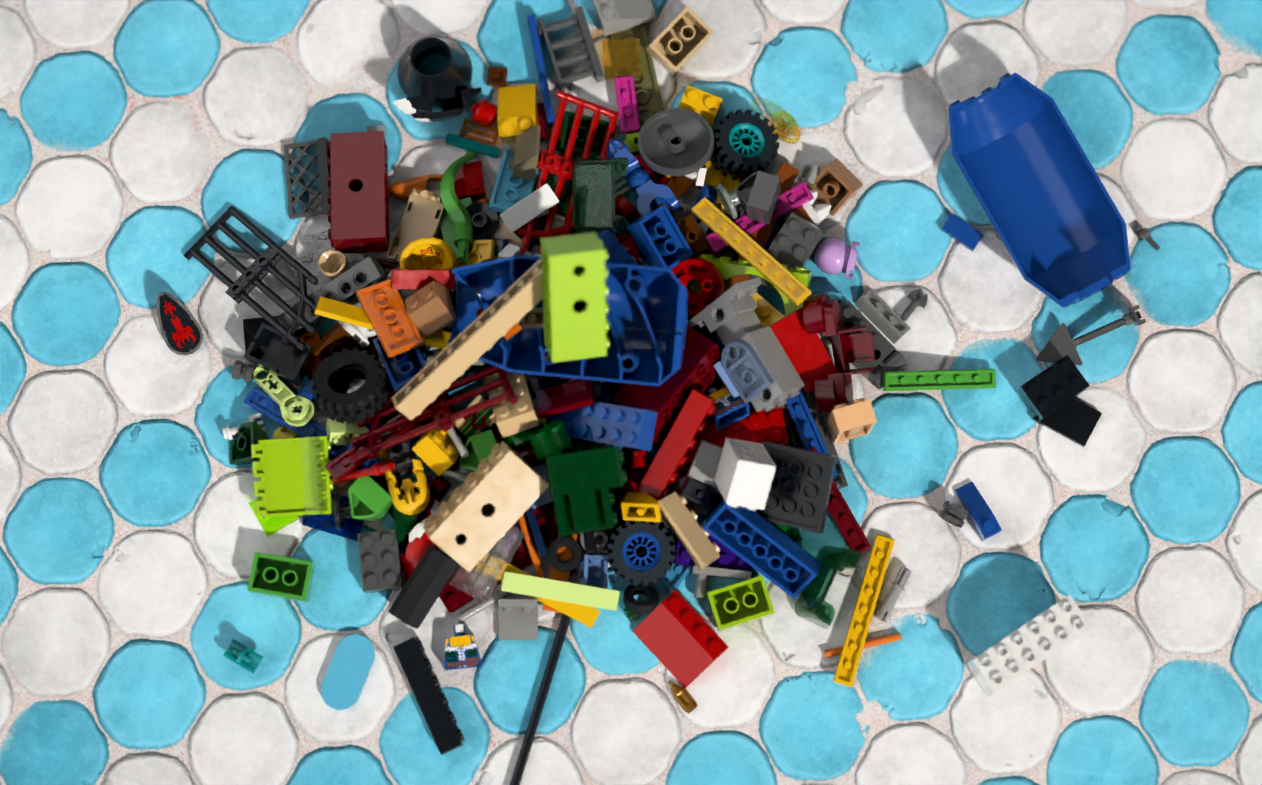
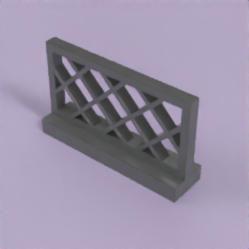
M326 137L318 138L315 141L284 145L290 219L326 215L328 211H331L330 205H328L330 187H328L327 177L330 176L327 158H330V154L327 150V141L329 140ZM310 146H317V153L313 158L310 157L306 151ZM290 149L301 151L295 160L290 158ZM303 155L311 159L305 168L298 164ZM315 162L319 170L313 176L307 170ZM295 165L302 169L296 179L291 176V170ZM305 173L312 177L306 187L299 182ZM315 180L320 183V189L316 194L309 190ZM297 183L304 188L298 197L292 191ZM308 191L314 197L306 205L300 199ZM316 199L321 201L322 210L314 211L310 208ZM298 202L302 203L305 206L303 211L294 214L295 205Z

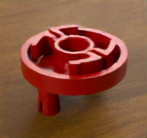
M688 258L678 263L671 270L688 290L687 303L688 307H691L688 308V315L696 316L712 300L715 301L724 293V280L721 272L713 263L706 259ZM696 279L701 282L703 287L701 292L695 293L690 289L691 280Z

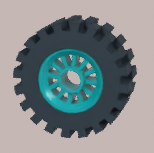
M742 109L736 110L734 114L730 112L720 120L713 131L714 150L710 158L711 162H717L714 166L717 170L720 168L724 170L722 175L726 177L728 174H731V179L735 181L740 177L741 182L756 171H767L777 156L779 142H776L779 138L778 133L773 134L776 129L774 125L768 126L769 119L765 117L762 120L759 118L760 113L756 112L755 115H752V110L748 109L744 114Z

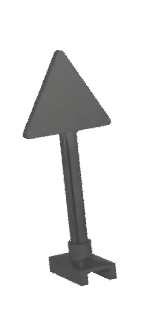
M1135 305L1128 308L1129 313L1122 315L1123 318L1075 339L1071 338L1065 323H1062L1039 353L1036 360L1056 363L1068 355L1075 365H1082L1076 346L1124 325L1128 326L1134 323L1136 326L1146 323V320H1139L1141 315L1139 311L1135 312V310L1140 307Z

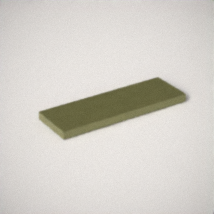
M645 24L609 35L617 76L633 75L640 129L651 116L663 111L652 55L646 50L649 46V40Z

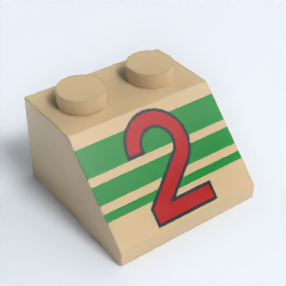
M479 395L469 406L482 402L484 399ZM490 406L456 420L454 428L466 440L471 436L482 433L487 427L489 429L492 428L496 423L492 407Z

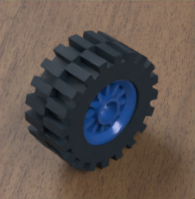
M622 520L618 526L613 528V532L608 538L607 555L611 568L626 583L629 581L632 585L636 586L638 584L647 586L650 582H659L658 579L664 578L667 575V571L671 570L673 567L672 563L675 561L676 548L674 539L663 522ZM639 546H644L647 549V552L642 556L636 553V549Z

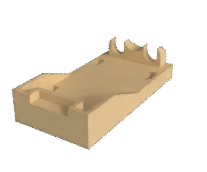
M412 189L401 223L391 240L386 254L390 261L400 263L399 258L402 251L410 242L423 237H437L446 211L440 195L432 191ZM438 211H441L439 218L436 219V216H438Z

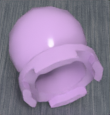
M838 237L823 239L814 251L816 266L824 273L837 275L843 272L845 273V278L852 279L853 274H850V271H854L858 250H855V247H859L860 242L852 241V246H848L844 240Z

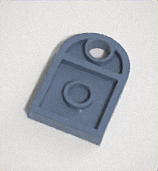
M738 340L724 347L721 355L723 369L745 404L751 402L774 383V380L749 343ZM732 348H735L737 352L736 357L732 354Z

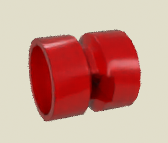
M619 194L612 200V205H607L600 213L614 229L618 230L625 223V218L630 219L637 210L626 197ZM614 210H616L621 216L619 217V216L614 212Z

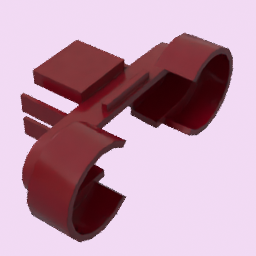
M828 294L809 295L803 303L805 329L807 334L822 333V337H831L834 363L838 373L828 374L829 379L815 380V397L819 410L822 413L832 412L835 406L852 402L853 386L851 374L870 373L875 369V367L850 369L849 363L875 360L872 333L868 331L845 334L846 332L863 331L869 325L844 328L841 308L837 300H831Z

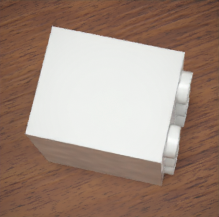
M726 438L714 481L727 505L731 507L743 506L749 510H764L776 466L763 444Z

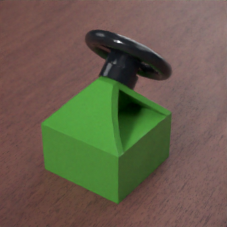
M369 476L360 477L348 489L350 503H343L341 493H335V525L338 531H342L344 528V518L352 519L353 517L357 520L366 521L382 519L392 508V498Z

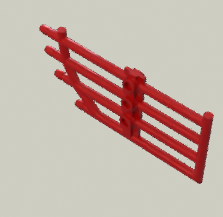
M561 90L556 91L555 97L560 98L547 151L541 150L536 168L541 169L536 190L546 184L548 173L558 176L554 189V194L558 200H560L565 179L575 183L563 226L552 229L559 204L557 203L549 209L543 231L533 230L536 218L527 223L526 229L519 228L518 235L523 236L520 255H526L531 237L549 238L557 235L566 236L569 235L570 230L581 222L583 225L581 226L580 234L588 232V225L591 221L607 160L606 150L609 141L613 138L619 115L618 112ZM567 102L576 104L577 107L564 156L561 157L554 154ZM586 108L594 112L580 163H577L570 159L583 110ZM602 114L610 117L597 168L593 169L588 167L587 164L599 118ZM581 186H587L591 188L586 210L573 219ZM541 242L538 249L539 256H541Z

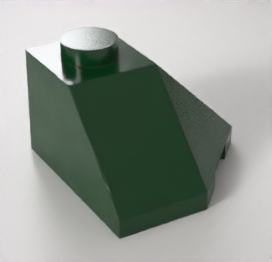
M256 421L243 423L238 429L240 433L237 439H233L230 444V465L259 462V458L251 457V444H258V440H269Z

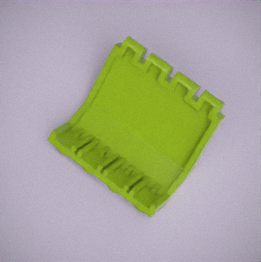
M327 436L258 440V444H251V457L259 458V462H252L253 478L260 477V481H253L254 497H261V500L254 501L255 515L262 514V518L332 514L334 500L331 498L330 490H333V481L325 469V466L331 462V459H328L331 444L330 440H327Z

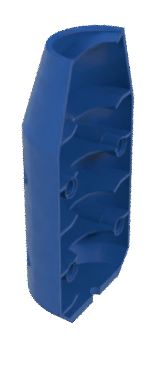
M517 255L453 268L452 274H454L456 280V320L453 323L447 345L478 317V309L485 311L541 257ZM605 263L608 269V278H605V284L608 285L606 301L609 306V313H606L609 331H606V336H608L610 347L607 348V356L552 363L544 344V330L523 328L509 340H506L504 336L493 344L490 350L479 357V360L513 373L660 386L677 372L682 365L688 322V290L670 268ZM632 279H636L639 281V289H636L632 286ZM543 299L536 304L535 308H543ZM625 358L632 359V367L626 366Z

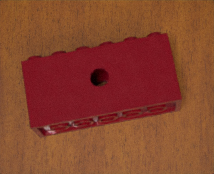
M384 131L330 134V141H327V150L330 154V158H327L328 170H330V176L327 177L328 187H330L328 205H330L331 211H328V222L331 229H328V239L331 242V248L344 254L387 252L390 246L388 146Z
M687 325L681 368L660 386L624 383L608 404L658 412L652 448L657 450L666 439L692 390L698 389L704 392L718 375L714 365L721 361L722 351L715 342Z

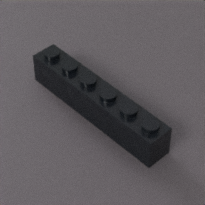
M414 637L394 646L395 653L440 754L444 755L463 746L464 736L460 729L456 730L455 728L456 718L452 711L448 712L447 710L448 700L444 693L440 694L439 692L440 682L437 676L433 677L430 669L433 667L429 658L425 659L422 652L425 649L421 640L417 641Z

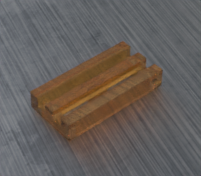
M464 119L459 136L496 146L499 134L496 127L489 125L483 127L475 121ZM468 125V126L476 127V128L483 129V130H486V131H490V132L495 133V135H494V134H490V133H486V132H483V131H479V130H476V129H472V128H469V127H466V126ZM466 131L487 138L493 139V142L477 138L474 136H470L464 133Z

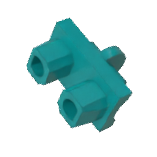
M235 639L231 641L228 649L223 654L224 657L253 674L264 658Z

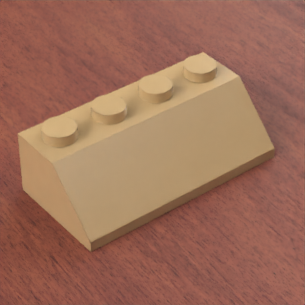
M674 492L658 501L661 515L700 571L720 558L719 552L721 550L715 542H710L708 539L709 533L702 529L703 526L700 527L696 522L698 517L693 510L689 511L685 506L687 501L683 496L677 495Z

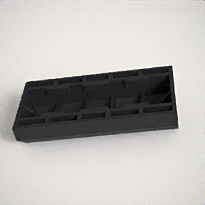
M429 546L388 612L405 624L415 629L419 628L459 563L448 554Z

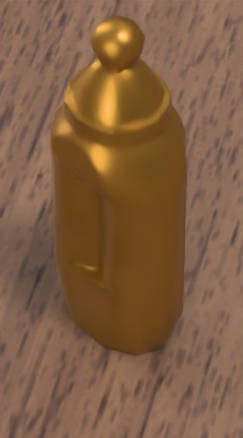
M669 681L668 684L671 686L673 698L689 714L698 706L696 701L685 688Z

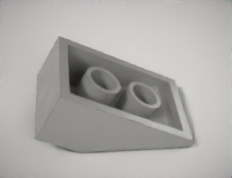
M592 0L604 36L658 19L651 0Z

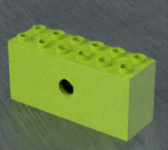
M596 232L541 238L544 344L552 363L607 356V348L610 347L608 336H606V331H609V322L606 319V313H609V306L606 301L608 285L605 284V278H608V269L605 266V260L608 259L607 249L603 248V241L598 238Z

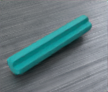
M447 134L445 139L447 145L469 151L473 150L476 153L493 158H498L500 154V148L453 134Z

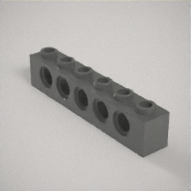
M368 256L309 295V297L315 303H318L320 296L329 298L330 294L333 293L336 301L349 304L352 302L351 298L356 296L357 290L382 282V278L386 276V273L375 256ZM362 272L366 275L365 282H362L360 279ZM346 283H349L351 286L349 293L345 290ZM298 302L297 304H295L294 306H292V308H293L294 310H296V311H297L299 302ZM306 305L304 317L310 324L316 326L324 316L315 314ZM286 312L277 316L278 321L289 329L294 319ZM299 325L294 335L299 337L306 332L305 328Z

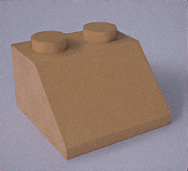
M836 158L826 165L816 177L814 185H809L808 189L818 192L816 200L820 204H831L829 213L833 216L864 184Z
M434 280L404 300L408 316L426 339L456 320L448 288Z

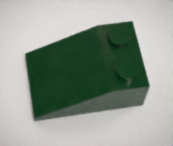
M565 111L554 151L565 152L575 113ZM582 115L572 152L574 156L582 157L592 117ZM599 119L589 158L599 159L608 121ZM616 126L612 139H615Z

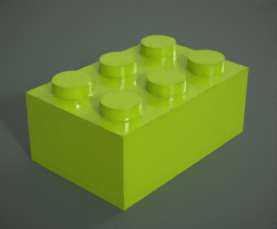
M763 575L707 592L706 594L718 632L775 613Z

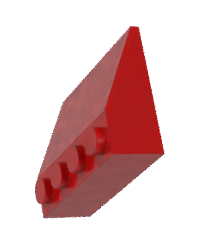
M676 590L632 631L684 688L690 685L729 648Z

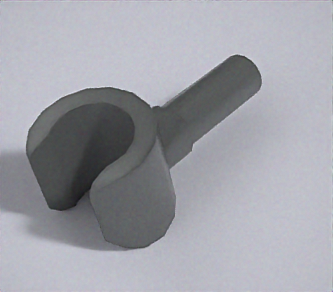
M1143 228L1136 232L1139 240L1147 239L1156 250L1160 248L1152 239L1149 229Z

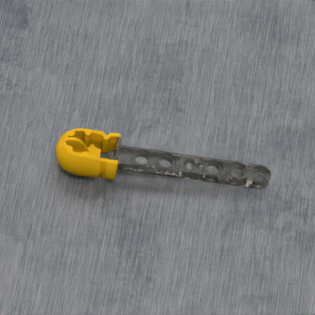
M371 353L374 354L381 361V358L378 353ZM386 373V376H387V379H388V382H389V385H388V386H389V392H391V391H392V388H391V385H390L389 377H388V375H387V373ZM398 413L391 415L390 418H383L381 420L382 425L397 416ZM406 440L399 443L403 446L401 453L396 454L393 452V448L396 445L386 448L389 463H393L395 468L392 471L385 472V477L388 481L390 496L395 508L401 513L415 515L427 507L430 493L426 476L423 473V464L420 460L413 459L409 441ZM413 471L417 482H412L411 478L402 480L400 490L405 492L403 496L398 489L399 484L395 476L405 475ZM415 487L418 489V491L420 492V494H419L418 492H415V490H414Z

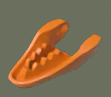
M428 174L394 183L389 187V194L395 198L408 201L413 188L423 191L427 190L428 180L441 182L443 175Z

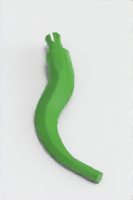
M473 150L454 161L448 167L440 184L442 204L455 226L454 245L457 247L456 260L458 262L461 261V263L469 261V248L473 245V225L469 212L455 193L454 182L459 168L477 156L476 151Z

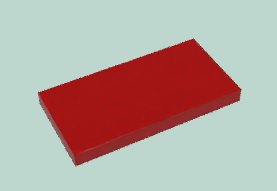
M803 307L769 325L805 385L802 388L804 393L807 394L815 389V380L829 379L828 374L838 373L818 334H807L803 320Z

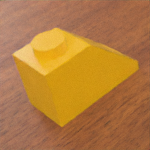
M628 492L622 500L623 520L661 522L660 504L649 494Z

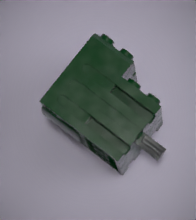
M618 446L548 456L544 459L550 498L554 500L559 537L583 534L585 552L597 551L594 532L612 530L614 525L618 523L616 511H612L611 507L615 503L613 491L609 492L622 489L627 482L626 469L622 470L621 465L624 463L623 450H619Z

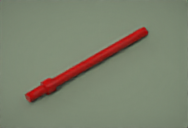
M393 463L374 464L372 467L351 472L339 482L370 475H383L385 472L394 470L395 466Z

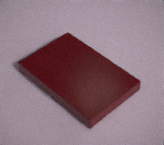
M578 379L536 391V416L538 419L594 404L593 380Z

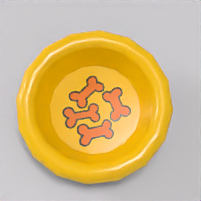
M423 237L410 242L403 249L399 258L400 269H453L457 266L456 254L452 247L444 240L434 237Z

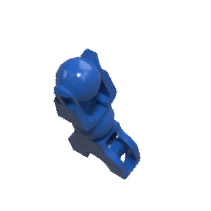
M614 139L609 141L606 156L608 160L618 165L629 188L637 193V209L641 217L653 211V208L660 203L668 205L672 210L680 206L677 198L668 186L655 184L651 180L649 173L641 168L638 160L630 153L629 146L625 142Z

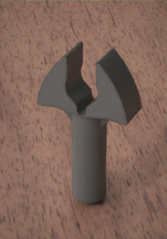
M921 289L914 290L908 294L907 297L911 299V303L900 316L903 321H907L916 307L921 306L923 309L925 308L928 299L927 293L922 300L916 301V296Z

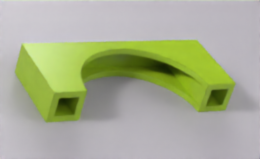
M701 254L698 257L713 263L721 272L724 281L740 274H752L766 279L745 259L734 261L731 260V257L721 256L719 259L713 258V255ZM781 264L810 289L811 270H807L803 266L788 268V265ZM694 279L693 292L699 293L703 287L700 281ZM777 289L784 302L785 316L803 307L804 301L797 306Z

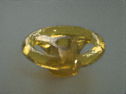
M778 110L772 115V124L775 127L773 134L778 133V139H782L788 144L797 143L801 134L796 120L786 111ZM783 117H785L791 123V125L788 122H786ZM795 132V137L789 138L788 133Z

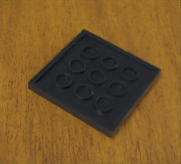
M761 441L776 468L764 510L757 509L754 511L768 522L822 534L837 456Z

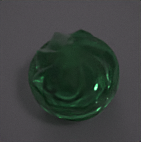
M627 607L623 609L630 623L633 621L637 622L643 614L633 612Z

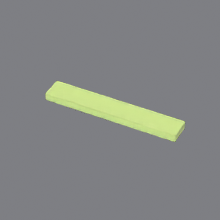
M506 571L504 572L501 589L504 592L617 611L620 591Z

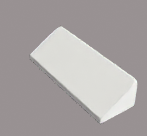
M547 183L501 213L500 217L512 234L559 203V200Z

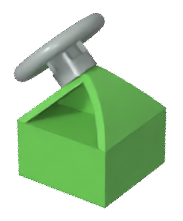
M490 429L468 438L465 448L469 455L466 458L460 456L456 472L446 470L442 473L445 480L457 487L462 486L466 476L471 472L474 473L478 468L479 462L483 458H487L491 454L492 448L497 444L492 430Z

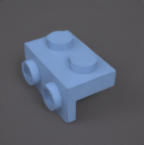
M584 554V559L581 558L580 570H584V578H580V584L607 589L608 555Z

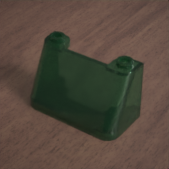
M628 158L579 159L574 163L573 226L577 234L596 232L598 235L603 230H610L613 235H629L627 229L629 225L628 220L624 216H615V177H622L627 173Z
M827 545L822 547L816 557L822 563L819 573L799 594L794 607L795 613L799 617L827 629L834 618L835 609L830 603L825 602L824 599L837 571L842 572L845 568H855L862 554L852 549Z

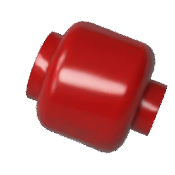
M482 99L479 103L475 101L470 109L473 112L471 119L483 127L492 126L498 117V108L486 99Z

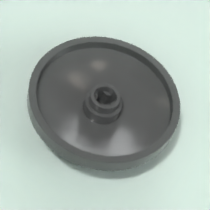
M680 108L663 110L651 116L641 127L638 135L639 154L644 163L657 173L667 176L688 175L702 168L711 158L714 150L713 130L707 120L696 112Z

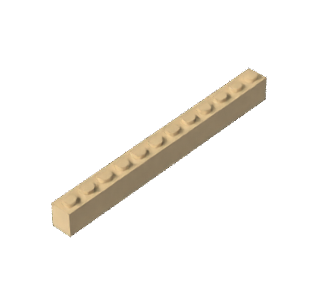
M541 258L392 397L397 410L411 421L416 416H419L423 409L436 400L438 395L448 389L451 383L462 376L467 368L476 363L479 357L490 350L496 341L505 336L510 328L519 323L525 314L535 308L536 304L543 299Z

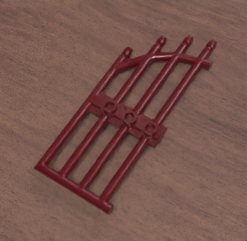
M491 366L454 381L448 389L438 395L436 400L430 403L428 408L423 409L422 413L412 421L407 417H403L379 427L383 418L400 412L395 406H392L394 404L392 397L396 394V391L389 392L388 399L382 405L383 408L379 412L374 413V416L370 419L367 417L363 422H356L358 427H363L370 423L372 425L368 432L361 434L359 437H353L350 440L352 445L368 440V448L351 454L349 456L350 460L356 461L366 456H370L371 460H375L377 452L436 428L438 432L452 429L451 427L456 425V420L509 399L511 404L516 403L517 398L506 370ZM497 372L500 376L498 380L448 400L446 399L445 393ZM504 386L506 392L455 413L451 412V406ZM429 415L433 417L434 421L376 444V437Z

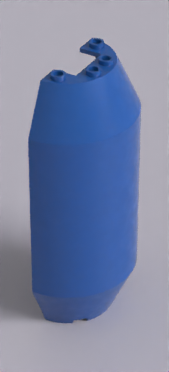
M1015 72L1011 75L1007 73L1000 77L997 87L993 89L989 87L981 92L982 95L976 98L972 96L962 102L957 100L949 105L952 155L1026 282L1062 308H1066L1101 291L1131 270L1126 223L1052 97Z

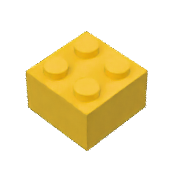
M437 428L423 433L412 448L438 476L452 466L460 456L448 432L444 430L438 432Z

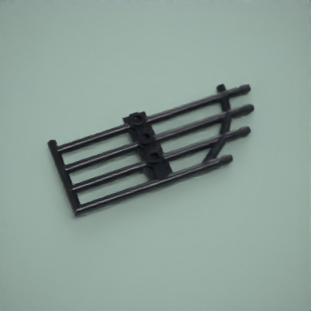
M231 205L183 256L187 260H190L192 257L198 260L228 287L225 292L238 304L243 300L283 335L280 341L285 346L290 341L299 350L305 351L307 347L294 334L299 325L306 328L311 334L316 332L315 327L304 318L306 305L314 312L317 307V303L307 294L306 279L314 285L318 284V279ZM231 216H234L268 246L261 255L224 224ZM219 229L255 260L248 269L212 238ZM205 243L242 274L235 282L199 252ZM281 259H284L297 271L299 288L275 268ZM268 273L272 274L299 298L297 311L261 281ZM255 287L259 288L294 319L289 329L284 327L248 295Z

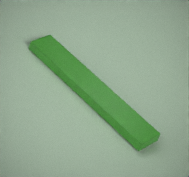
M995 369L883 372V391L996 388Z

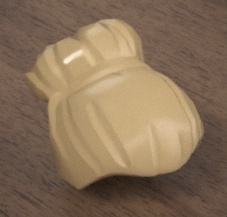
M327 250L318 259L320 270L331 280L348 270V259L340 251Z

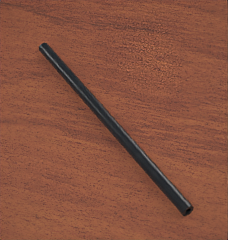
M563 613L510 785H520L571 620V617Z

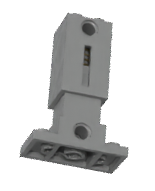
M757 277L736 283L689 320L687 324L691 328L698 327L699 329L707 326L710 333L716 331L725 346L731 342L741 340L753 347L774 380V383L751 402L757 412L762 410L768 412L775 407L779 408L787 403L786 399H791L800 394L799 390L805 385L771 327L764 328L754 312V309L758 306L752 295L763 284L761 279ZM732 348V354L736 357L737 352L735 348Z

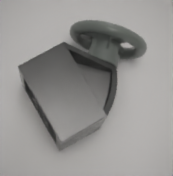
M756 171L729 193L722 184L717 185V192L722 204L732 219L737 218L735 206L741 203L748 219L770 224L781 191L779 176Z

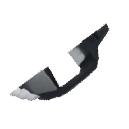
M481 87L460 90L462 97L453 104L442 107L443 111L440 112L432 111L429 94L393 101V104L397 105L399 110L405 114H411L419 122H440L461 115L466 108L468 100L482 91Z

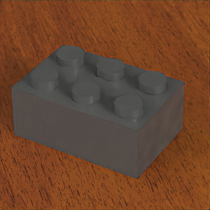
M396 529L358 533L363 592L367 594L402 590L404 585L400 562V546Z

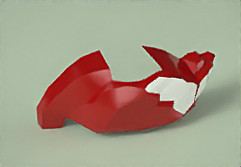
M435 500L432 503V507L428 508L427 516H434L441 503ZM427 518L410 531L405 554L401 553V568L406 580L409 579L428 547L438 548V545L428 537L423 528Z

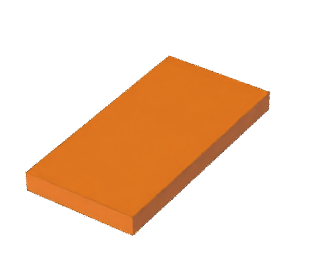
M391 279L356 291V296L388 358L424 345V340L418 328L408 316L406 305L398 290L390 288Z

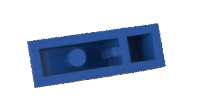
M973 482L955 490L964 509L969 512L968 517L981 541L1002 531L993 512Z

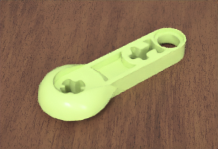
M257 367L254 370L253 376L256 383L280 406L282 417L286 423L299 427L310 422L314 415V406L310 400L295 395L275 374L261 367ZM266 372L268 374L266 378L259 379V373ZM271 381V383H272L275 387L277 386L278 388H277V389H274V388L271 389V386H270L269 382ZM296 409H298L299 411L301 410V413H298V412L295 413V410H296Z

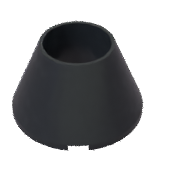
M438 35L426 36L410 44L403 52L397 69L399 84L408 98L429 94L432 107H445L462 97L460 90H467L472 80V63L467 51L455 40ZM429 55H442L450 60L446 69L436 75H425L417 70L421 60Z

